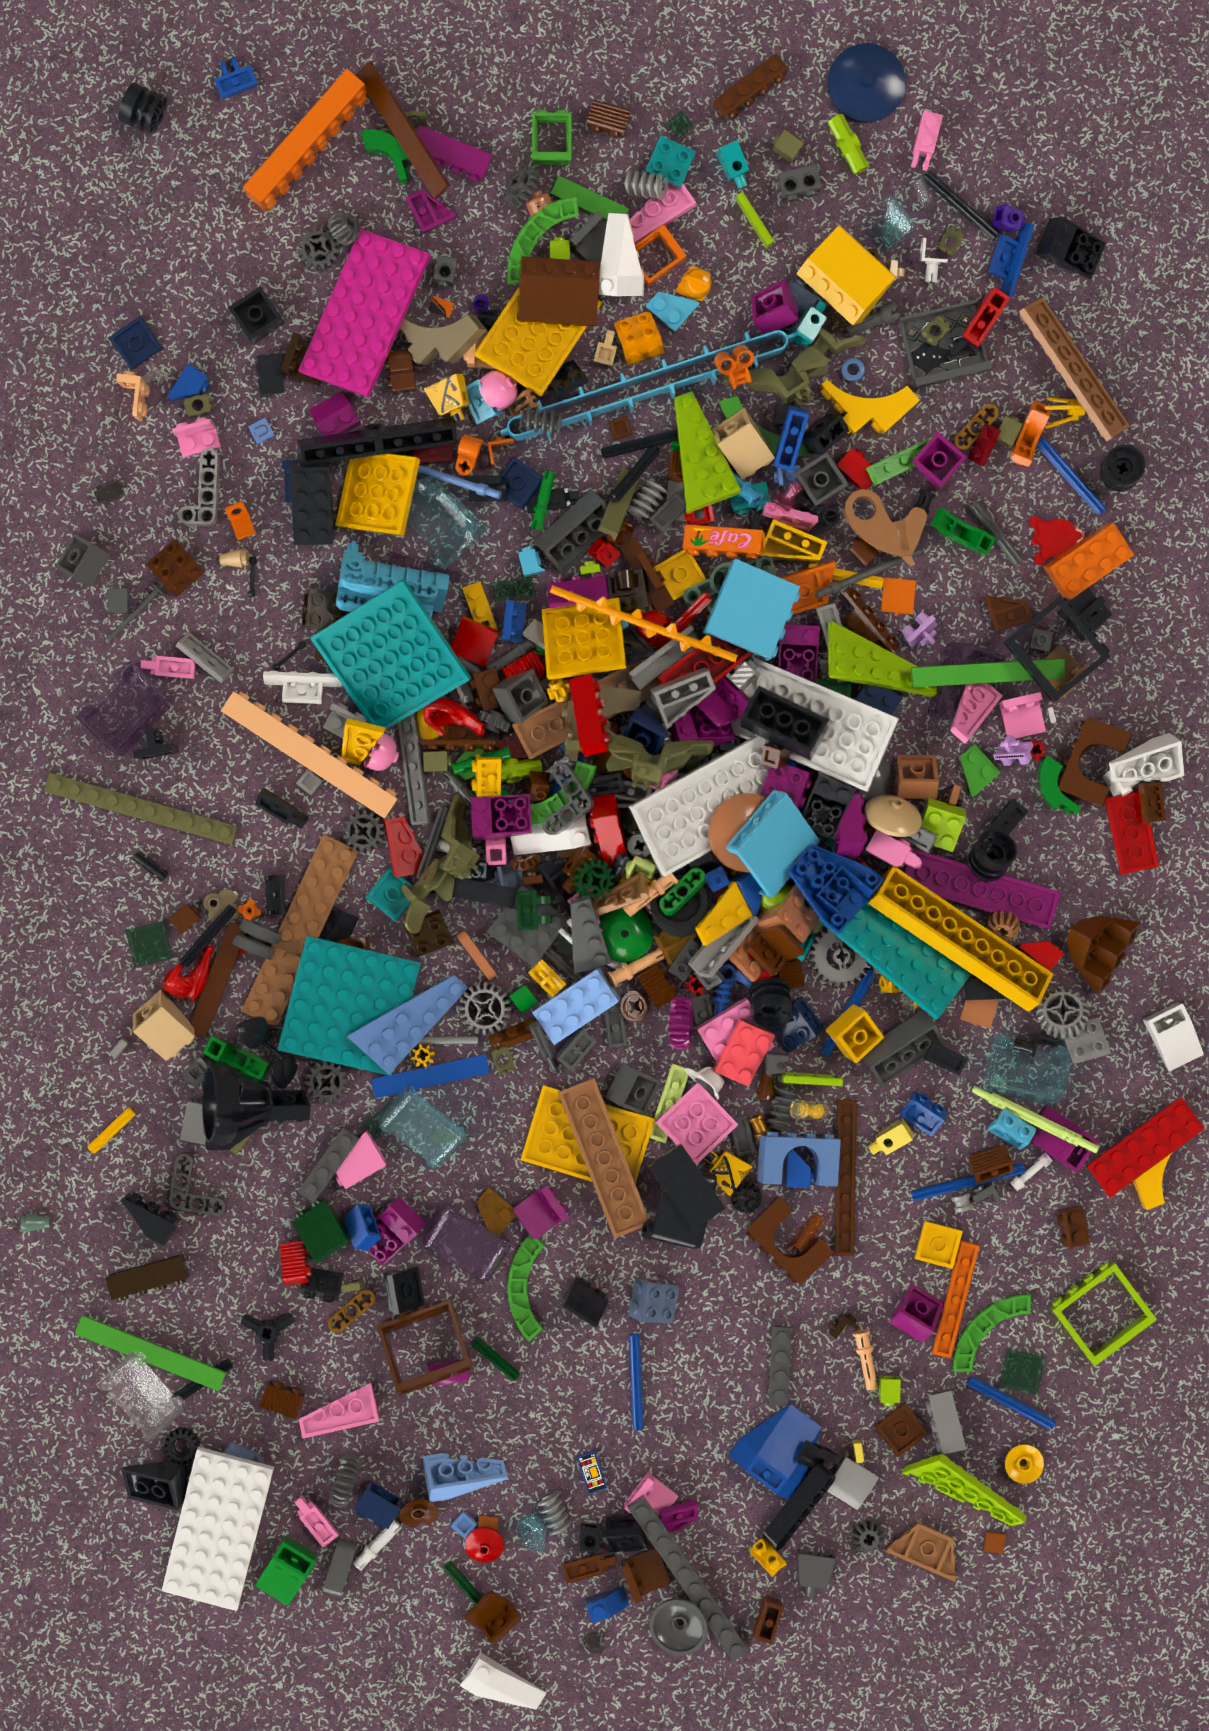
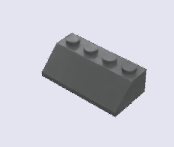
M591 489L533 541L562 575L587 554L589 548L599 537L602 540L606 537V533L598 531L607 509L606 503Z
M922 1010L889 1033L883 1035L885 1038L863 1057V1060L882 1088L925 1060L924 1056L932 1041L944 1047L947 1045L934 1021L925 1010Z

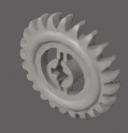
M828 928V933H825L823 930L820 931L822 937L815 936L818 943H812L811 945L815 950L809 951L810 954L814 955L809 961L816 963L811 969H818L815 975L819 976L822 974V982L828 978L829 986L835 981L837 988L840 982L843 983L844 987H847V981L852 985H855L854 978L861 981L859 974L867 975L864 968H871L866 963L867 961L855 952V959L852 965L846 968V964L851 958L850 951L843 947L842 940ZM833 943H835L836 948L832 952V959L839 965V970L833 968L827 960V951ZM841 950L842 953L846 954V957H843L842 962L841 959L836 957L840 954Z

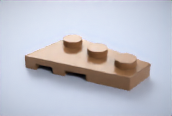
M640 872L611 888L610 893L605 892V898L598 896V901L592 899L595 913L600 915L649 899L647 878L643 872Z

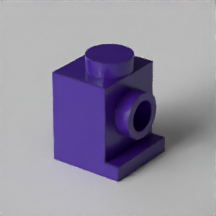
M1008 204L997 206L992 226L1009 232L1019 231L1025 224L1024 211L1010 207Z

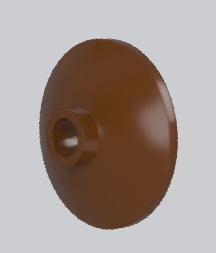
M426 1499L409 1501L399 1511L401 1522L410 1527H417L422 1522L429 1525L438 1516L436 1504Z

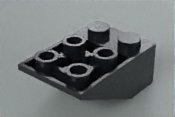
M1064 217L1049 218L1035 255L1047 262L1092 279L1106 243Z
M818 770L801 815L814 833L834 840L839 824L856 787Z
M135 1192L132 1195L130 1193L125 1195L121 1201L145 1236L165 1246L171 1240L180 1222V1219L177 1218L178 1215L173 1211L167 1210V1212L163 1211L157 1216L161 1207L159 1204L153 1201L147 1204L142 1201L143 1196Z

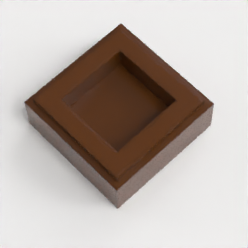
M627 415L608 421L614 440L633 435Z

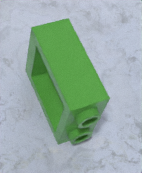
M538 110L536 113H532V165H571V113L565 110H558L556 113ZM537 123H567L566 152H537Z

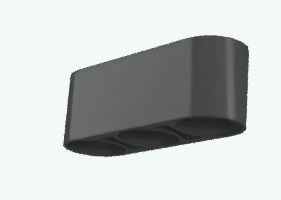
M339 1537L322 1592L341 1598L358 1543Z

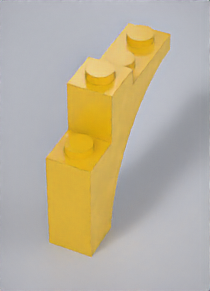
M828 379L820 386L822 396L826 400L831 399L835 404L833 406L840 415L842 413L845 415L843 420L849 429L847 434L851 433L853 436L870 420L873 422L871 424L873 429L877 433L882 432L884 435L920 401L908 386L897 393L881 398H861L850 395L838 389Z
M1171 1154L1133 1181L1141 1204L1146 1210L1165 1203L1162 1181L1164 1169Z

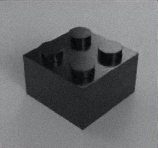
M261 286L228 307L252 345L285 324Z

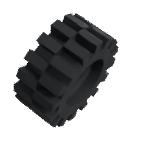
M186 1427L173 1430L164 1442V1454L169 1457L168 1460L170 1462L172 1460L174 1463H180L181 1465L189 1464L195 1459L197 1448L200 1447V1439H198L197 1433L194 1434L192 1429L188 1430ZM185 1439L188 1441L190 1447L186 1453H180L175 1449V1442L177 1440Z

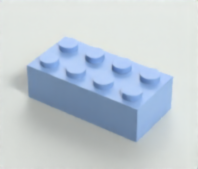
M597 967L537 1007L532 1013L555 1045L618 1003L621 998L600 967Z

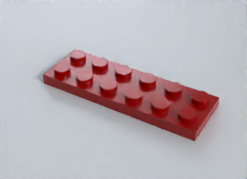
M1180 1096L1088 1163L1086 1167L1108 1197L1111 1198L1205 1128Z

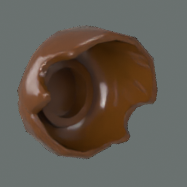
M623 520L618 533L619 536L615 537L606 534V541L618 549L617 545H622L630 540L634 532V525Z

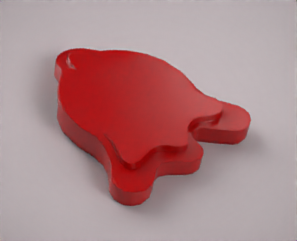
M1034 516L1029 521L1030 526L1035 531L1031 543L1040 546L1039 552L1034 557V563L1038 566L1045 563L1049 558H1057L1085 537L1083 530L1076 528L1065 519L1045 521Z

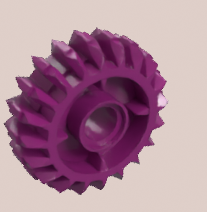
M674 997L671 1002L669 1042L670 1046L677 1050L688 1049L692 1041L693 1002L690 998Z

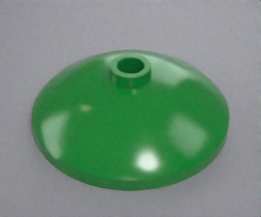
M623 907L600 916L599 921L601 923L599 926L602 929V934L612 960L632 962L645 955L651 947L654 937L651 932L653 925L649 916L642 909L638 910L632 917L628 916ZM623 930L629 932L627 937L621 936Z

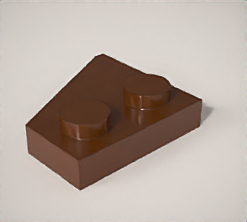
M991 595L983 596L994 632L1028 622L1032 619L1027 601Z

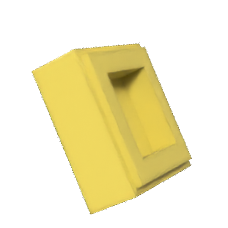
M859 1439L852 1440L855 1460L857 1463H863L862 1443Z

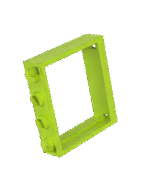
M1113 1261L1101 1264L1096 1273L1086 1275L1083 1278V1283L1079 1286L1075 1284L1067 1290L1068 1294L1063 1298L1061 1296L1057 1297L1050 1307L1094 1366L1098 1365L1157 1320ZM1114 1272L1144 1314L1092 1353L1061 1311Z

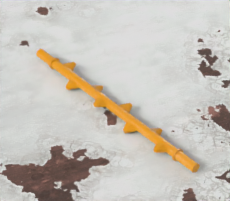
M553 585L551 587L550 593L568 599V601L576 602L579 612L589 607L610 615L611 624L614 626L621 620L645 628L648 638H651L656 633L679 641L681 651L683 652L693 646L733 662L736 661L738 656L719 648V646H713L709 635H706L699 641L678 633L675 623H671L665 628L642 619L640 609L635 610L632 614H628L609 607L606 597L593 601L577 595L573 591L569 592Z

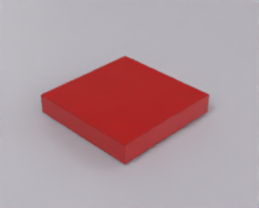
M463 616L451 648L456 655L485 667L499 631Z

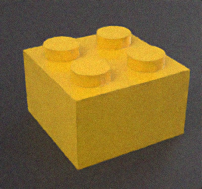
M855 1004L850 1006L826 1029V1032L843 1055L856 1064L885 1038L867 1012Z

